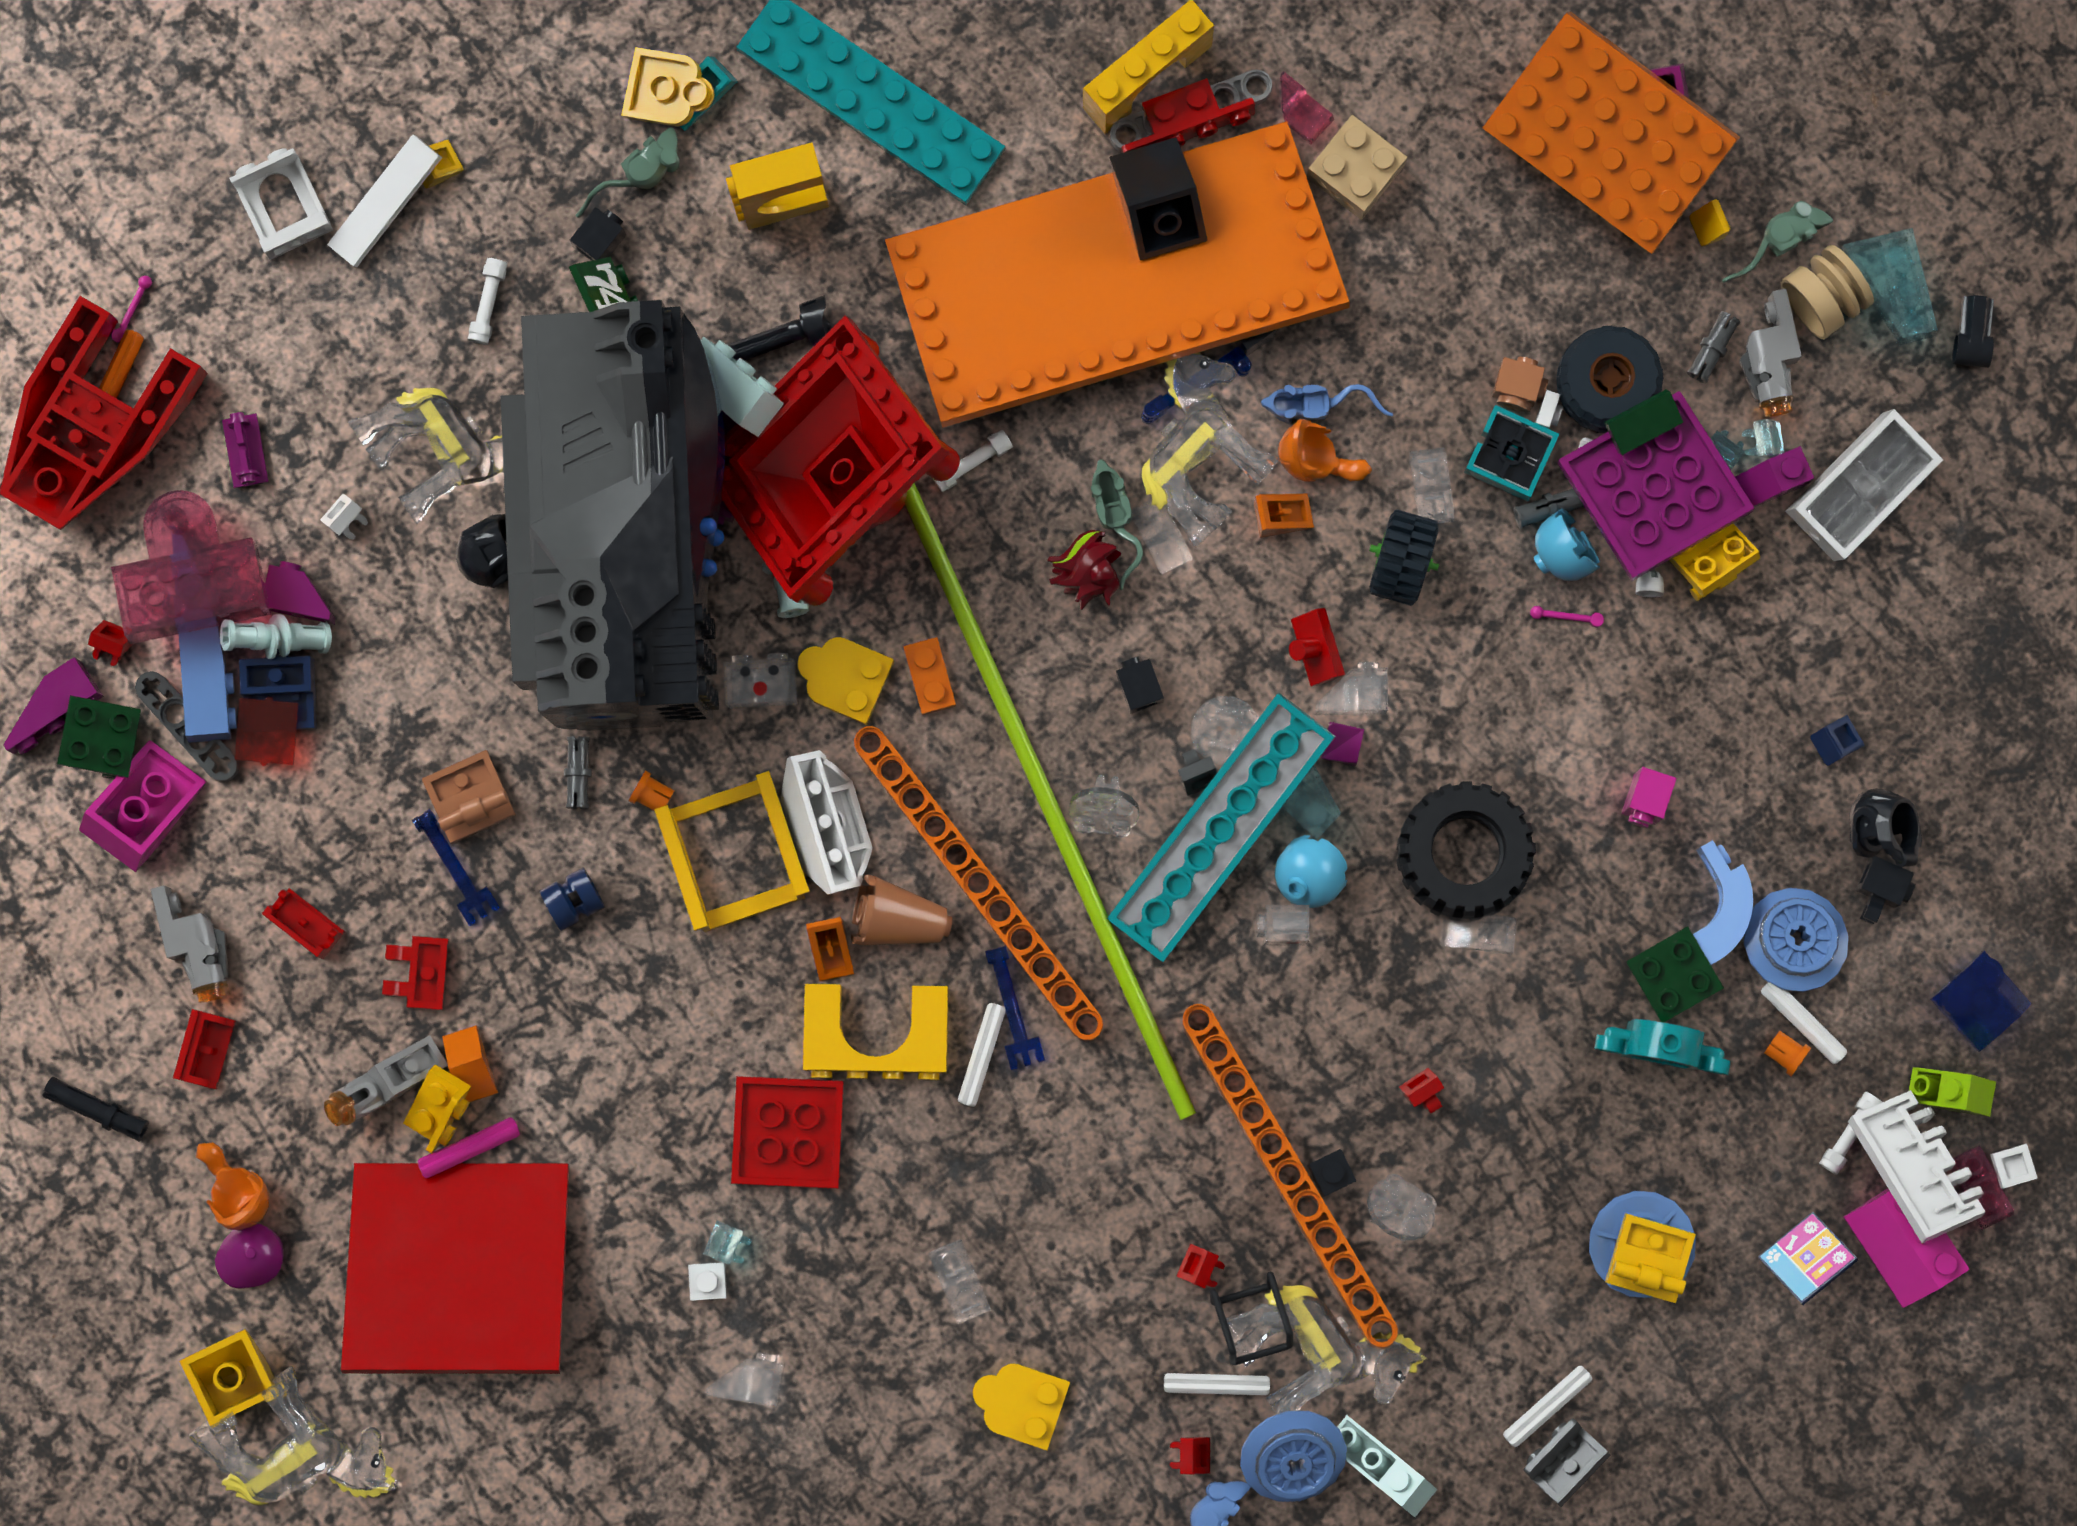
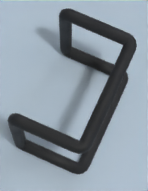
M1273 1272L1267 1273L1266 1284L1219 1297L1216 1289L1210 1290V1302L1215 1306L1229 1350L1231 1365L1242 1364L1293 1347L1292 1327ZM1272 1289L1286 1332V1343L1237 1357L1222 1304Z

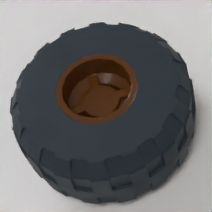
M1613 325L1591 329L1575 339L1564 352L1556 377L1557 393L1560 394L1559 401H1561L1566 413L1580 426L1597 433L1608 432L1605 421L1662 392L1664 379L1660 358L1656 350L1649 344V341L1631 329L1614 327Z

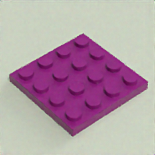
M1680 391L1673 394L1672 397L1682 417V424L1624 455H1620L1617 452L1609 432H1606L1558 460V465L1631 581L1749 515L1755 509Z

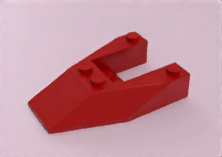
M79 296L24 386L0 487L1 496L59 530H62L149 455L190 404L208 374L200 365L170 348L134 408L84 380V376L115 328L118 320L111 313L82 296Z

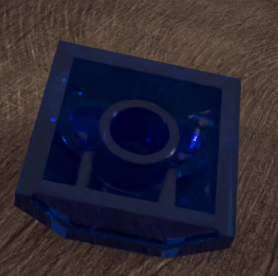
M1981 951L1930 998L1978 1052L1994 1041L2032 1004L2004 973L2000 963L1991 958L1985 951Z

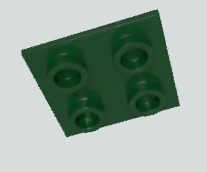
M70 695L57 765L99 772L106 779H115L116 776L128 778L141 709Z
M1688 926L1626 961L1654 1011L1663 1023L1724 989Z

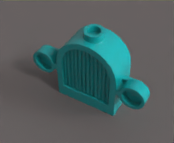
M1633 1019L1628 1021L1627 1029L1608 1027L1604 1035L1597 1034L1594 1046L1596 1050L1622 1054L1621 1057L1691 1071L1698 1069L1720 1075H1729L1731 1064L1730 1060L1724 1059L1725 1053L1721 1048L1703 1045L1704 1032L1651 1020Z

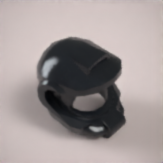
M505 514L491 515L461 532L456 547V562L459 571L465 578L477 585L495 588L508 581Z
M1869 789L1859 794L1852 803L1849 813L1850 842H1852L1857 856L1870 858L1878 855L1884 849L1895 860L1898 867L1915 866L1918 862L1919 848L1922 845L1919 816L1915 805L1909 799L1884 789ZM1902 834L1900 845L1896 842L1894 835Z

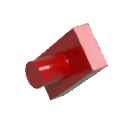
M1318 608L1292 618L1291 623L1297 640H1293L1290 643L1289 654L1295 661L1303 660L1310 686L1321 685L1344 676V668L1326 609Z

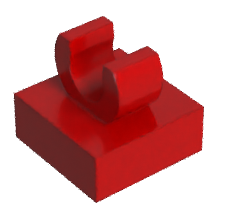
M103 620L90 633L88 645L94 647L93 658L98 660L103 655V652H107L112 655L110 665L115 666L122 659L123 654L133 645L136 632Z
M1426 1068L1399 1086L1404 1097L1414 1107L1422 1103L1430 1114L1443 1107L1435 1094L1444 1089V1086L1438 1076L1429 1068Z
M1190 1243L1176 1276L1204 1289L1206 1285L1216 1287L1217 1282L1210 1279L1214 1267L1224 1270L1225 1265L1218 1260V1255Z
M1210 1437L1180 1438V1441L1170 1443V1448L1180 1449V1462H1170L1171 1468L1180 1469V1474L1210 1473Z

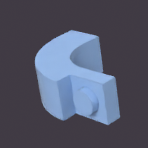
M1713 840L1696 851L1717 886L1719 895L1718 908L1713 919L1704 928L1693 933L1711 965L1725 957L1740 942L1748 928L1753 910V890L1744 864L1731 871L1728 867L1731 859L1727 851L1721 844L1716 846Z

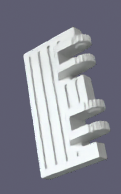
M1910 1090L1852 1115L1848 1123L1921 1243H1925L1981 1218L1985 1210L1978 1199L1982 1197L1984 1192L1980 1186L1973 1187L1961 1194L1956 1192L1954 1186L1966 1182L1972 1176V1173L1968 1167H1965L1949 1175L1945 1174L1956 1164L1941 1140L1947 1132L1943 1126H1938L1920 1133L1917 1126L1931 1120L1935 1113L1931 1107H1927L1909 1115L1908 1111L1915 1109L1919 1103Z

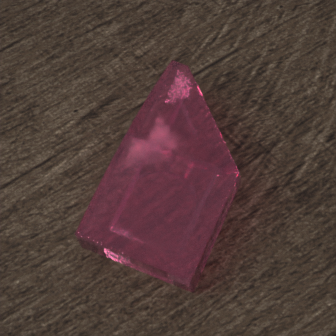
M1283 71L1280 74L1282 91L1281 109L1284 122L1287 121L1289 127L1311 145L1334 121L1333 114L1310 97L1302 85Z

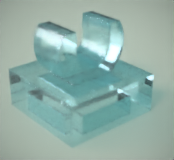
M1770 419L1754 421V429H1746L1742 432V437L1750 438L1754 436L1757 443L1753 449L1745 450L1746 455L1773 458L1785 452L1779 421Z
M1717 430L1711 437V440L1729 469L1732 470L1745 453L1742 449L1744 443L1739 441L1736 445L1726 437L1729 433L1727 430H1723L1721 433Z
M717 1220L703 1254L728 1265L731 1264V1261L743 1263L744 1258L736 1255L735 1251L739 1243L750 1245L751 1240L742 1235L743 1231Z

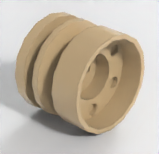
M1831 244L1823 249L1821 252L1822 256L1815 255L1810 260L1812 271L1800 266L1780 282L1781 288L1787 289L1790 306L1795 314L1815 336L1823 340L1843 327L1845 322L1842 312L1848 317L1855 318L1859 315L1860 309L1866 310L1874 303L1871 288L1860 269L1844 251Z

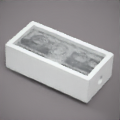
M1895 409L1883 412L1785 512L1833 561L1845 560L1943 459Z

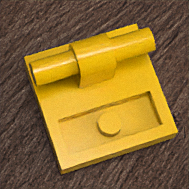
M1731 524L1669 561L1693 586L1690 589V593L1696 601H1699L1715 589L1721 590L1737 579V574L1760 559V552L1734 524Z
M1625 1213L1605 1282L1676 1303L1678 1294L1682 1295L1685 1289L1686 1281L1683 1280L1696 1234Z

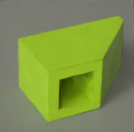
M1913 1067L1909 1091L1911 1090L1919 1102L1918 1105L1990 1117L1996 1081L1971 1074Z

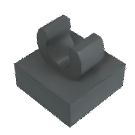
M1195 748L1182 753L1186 767L1178 770L1187 796L1205 789L1217 774L1211 756L1200 760Z

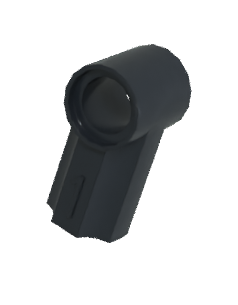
M1979 295L1964 296L1962 298L1959 333L1955 336L1952 351L1953 364L1990 367L1994 348V339L1990 337L1994 299Z

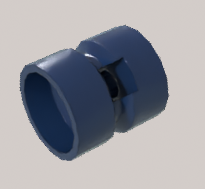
M584 867L566 876L564 884L556 881L539 891L560 931L578 923L579 915L584 914L589 917L605 908L594 883ZM577 891L582 900L574 905L569 896V893Z

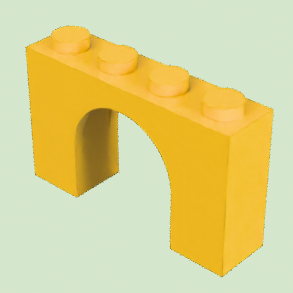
M1189 0L1083 88V109L1104 134L1108 133L1116 121L1132 113L1134 99L1158 74L1176 61H1179L1186 68L1212 47L1214 24L1193 0Z
M812 142L729 165L732 176L727 177L726 182L738 221L746 220L748 230L829 208L822 174Z
M805 984L803 1070L811 1071V1078H832V1072H847L848 1079H868V1072H882V1079L901 1080L904 1079V1073H918V1080H939V1073L947 1074L948 986H912L911 1028L908 1037L894 1052L874 1057L857 1052L848 1044L844 1037L841 1024V984Z

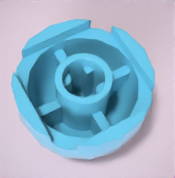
M1560 509L1552 514L1539 527L1535 535V547L1538 554L1534 556V560L1544 574L1550 571L1558 579L1576 581L1598 570L1600 566L1597 564L1600 561L1584 531L1579 532L1574 526L1571 527L1576 521L1564 509Z
M1303 835L1293 839L1278 857L1275 867V879L1278 889L1288 901L1301 908H1319L1330 903L1347 884L1345 871L1348 868L1341 852L1332 843L1323 838L1319 841L1308 839L1311 835Z

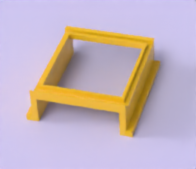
M770 771L757 774V780L672 809L668 805L654 809L694 931L702 929L704 932L711 931L805 899L804 894L810 892ZM761 794L791 883L707 911L677 822Z

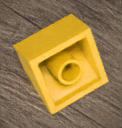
M246 1329L179 1361L210 1426L262 1402L280 1391L266 1358Z

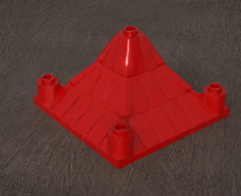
M846 315L775 385L777 390L774 392V395L784 404L758 437L738 424L725 435L723 502L787 596L797 603L802 600L812 606L823 604L832 593L833 580L831 576L825 573L827 568L832 566L847 551L848 547L853 545L867 530L895 517L905 505L907 491L914 482L918 481L925 473L936 481H946L956 473L960 464L958 452L938 439L878 357L879 346L877 342L860 331L855 322Z

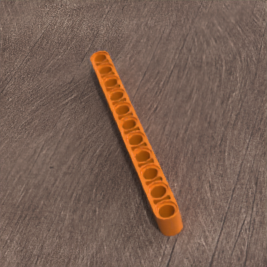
M866 726L860 729L855 735L854 746L863 762L1073 1035L1085 1042L1096 1039L1103 1029V1020L1099 1012L884 733L873 726ZM868 735L877 736L881 743L877 751L872 753L861 749V741ZM889 763H897L902 768L901 776L894 781L886 780L882 776L883 768ZM910 791H918L924 797L922 805L916 809L908 808L904 804V797ZM931 819L942 820L945 823L943 834L938 837L929 836L925 831L927 822ZM953 847H962L967 852L966 860L960 865H953L948 862V851ZM979 874L985 876L989 881L988 888L982 893L972 892L968 887L971 877ZM1002 902L1009 906L1010 915L1006 920L998 922L991 918L990 909L994 904ZM1018 931H1026L1032 937L1031 945L1024 950L1016 949L1011 942L1012 936ZM1040 959L1051 961L1054 966L1053 973L1047 978H1040L1035 975L1033 966L1036 961ZM1062 987L1071 988L1076 995L1075 1001L1069 1006L1059 1005L1055 1000V993L1058 989ZM1084 1015H1090L1097 1021V1029L1090 1035L1082 1034L1077 1029V1021Z
M1203 1004L1191 1005L1185 1010L1182 1021L1188 1039L1365 1340L1375 1349L1383 1350L1389 1348L1398 1336L1396 1322L1214 1013ZM1196 1013L1205 1015L1209 1020L1208 1026L1200 1031L1192 1029L1188 1023L1190 1017ZM1213 1044H1220L1225 1047L1227 1055L1221 1061H1212L1206 1054L1207 1049ZM1233 1074L1241 1076L1245 1081L1244 1088L1239 1092L1229 1091L1224 1084L1228 1076ZM1256 1105L1262 1110L1263 1117L1259 1122L1249 1123L1243 1118L1242 1113L1247 1106ZM1274 1136L1278 1138L1281 1142V1149L1275 1154L1265 1153L1260 1145L1265 1137ZM1286 1167H1293L1298 1171L1300 1178L1294 1185H1285L1280 1181V1171ZM1301 1199H1313L1318 1206L1317 1212L1310 1217L1301 1215L1297 1209V1204ZM1322 1229L1333 1231L1336 1236L1335 1244L1329 1248L1319 1246L1315 1239L1317 1232ZM1347 1260L1353 1264L1355 1271L1351 1278L1341 1279L1335 1274L1334 1266L1338 1261ZM1360 1291L1369 1293L1373 1299L1372 1307L1365 1311L1357 1309L1352 1302L1354 1294ZM1380 1322L1390 1327L1391 1337L1388 1341L1378 1342L1372 1337L1371 1328L1374 1324Z

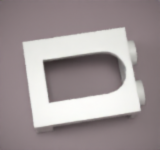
M286 148L276 150L268 155V160L258 165L254 163L244 165L236 170L235 176L229 178L236 188L256 230L262 249L270 260L333 231L303 164L293 148L288 151ZM273 174L284 175L291 181L308 216L277 232L259 194L262 181Z

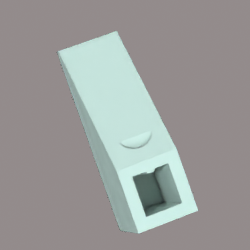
M703 337L701 341L711 360L717 385L713 383L718 407L738 425L758 437L784 404L774 395L777 388L762 376L756 379L753 376L756 370L743 359L739 358L736 361L732 358L736 352L723 341L719 340L714 344Z
M1346 1415L1337 1426L1341 1430L1347 1446L1346 1461L1412 1516L1416 1517L1438 1489Z

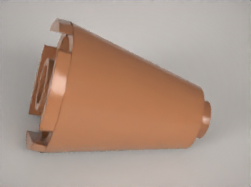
M874 875L864 876V880L868 885H861L856 897L852 924L858 925V934L851 933L852 944L940 943L943 936H949L952 927V916L947 915V908Z

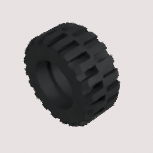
M1463 781L1459 785L1452 786L1450 783L1441 786L1439 790L1428 793L1414 806L1401 828L1397 841L1398 859L1396 861L1398 871L1402 872V882L1405 888L1412 891L1415 895L1413 899L1420 906L1424 904L1431 909V913L1437 916L1441 914L1448 916L1449 920L1460 921L1461 919H1470V921H1475L1500 912L1520 894L1527 884L1529 876L1532 874L1536 843L1532 841L1531 835L1534 832L1531 823H1526L1523 817L1525 812L1519 805L1515 806L1509 801L1511 798L1503 791L1499 794L1492 790V786L1484 783L1481 786L1472 785V781ZM1458 819L1475 820L1486 826L1495 836L1499 847V859L1496 868L1485 880L1469 885L1458 884L1447 879L1436 867L1432 854L1433 842L1438 831L1451 821Z

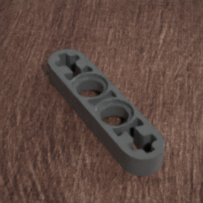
M150 671L140 675L135 685L138 697L205 772L219 782H229L234 779L239 772V761L222 740L208 741L205 748L200 750L193 749L185 735L184 719L177 724L168 721L166 713L169 707L175 704L183 706V697L165 677L157 672ZM148 680L154 683L159 680L160 684L157 688L166 698L170 692L173 694V697L165 700L158 710L155 708V705L160 704V700L151 693L147 696L145 695L148 689L145 683ZM216 744L220 746V749L214 751L217 756L223 760L228 758L231 760L227 765L230 769L227 774L221 771L217 774L214 770L218 766L211 757L208 756L205 762L202 760L203 756L213 751Z

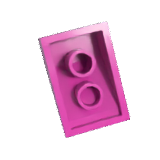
M149 740L132 759L129 777L117 776L84 812L79 831L134 872H137L174 827L205 786L206 781Z

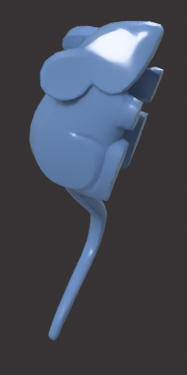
M1360 384L1346 387L1334 398H1329L1327 389L1319 385H1306L1303 388L1285 385L1284 389L1275 391L1261 401V405L1285 423L1290 424L1293 419L1317 421L1326 419L1329 409L1341 403L1352 391L1359 390L1368 395L1380 412L1393 416V413L1383 408L1370 388Z
M1242 1481L1211 1482L1206 1487L1207 1495L1198 1501L1191 1511V1526H1227L1229 1524L1227 1520L1229 1516L1234 1517L1241 1508L1236 1502L1243 1498L1251 1486Z

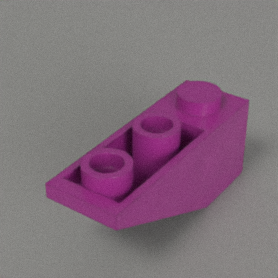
M73 657L43 677L3 744L8 752L12 754L19 752L20 755H23L34 749L39 744L37 740L48 732L50 735H54L62 731L65 725L70 695L96 701L104 697L80 660Z

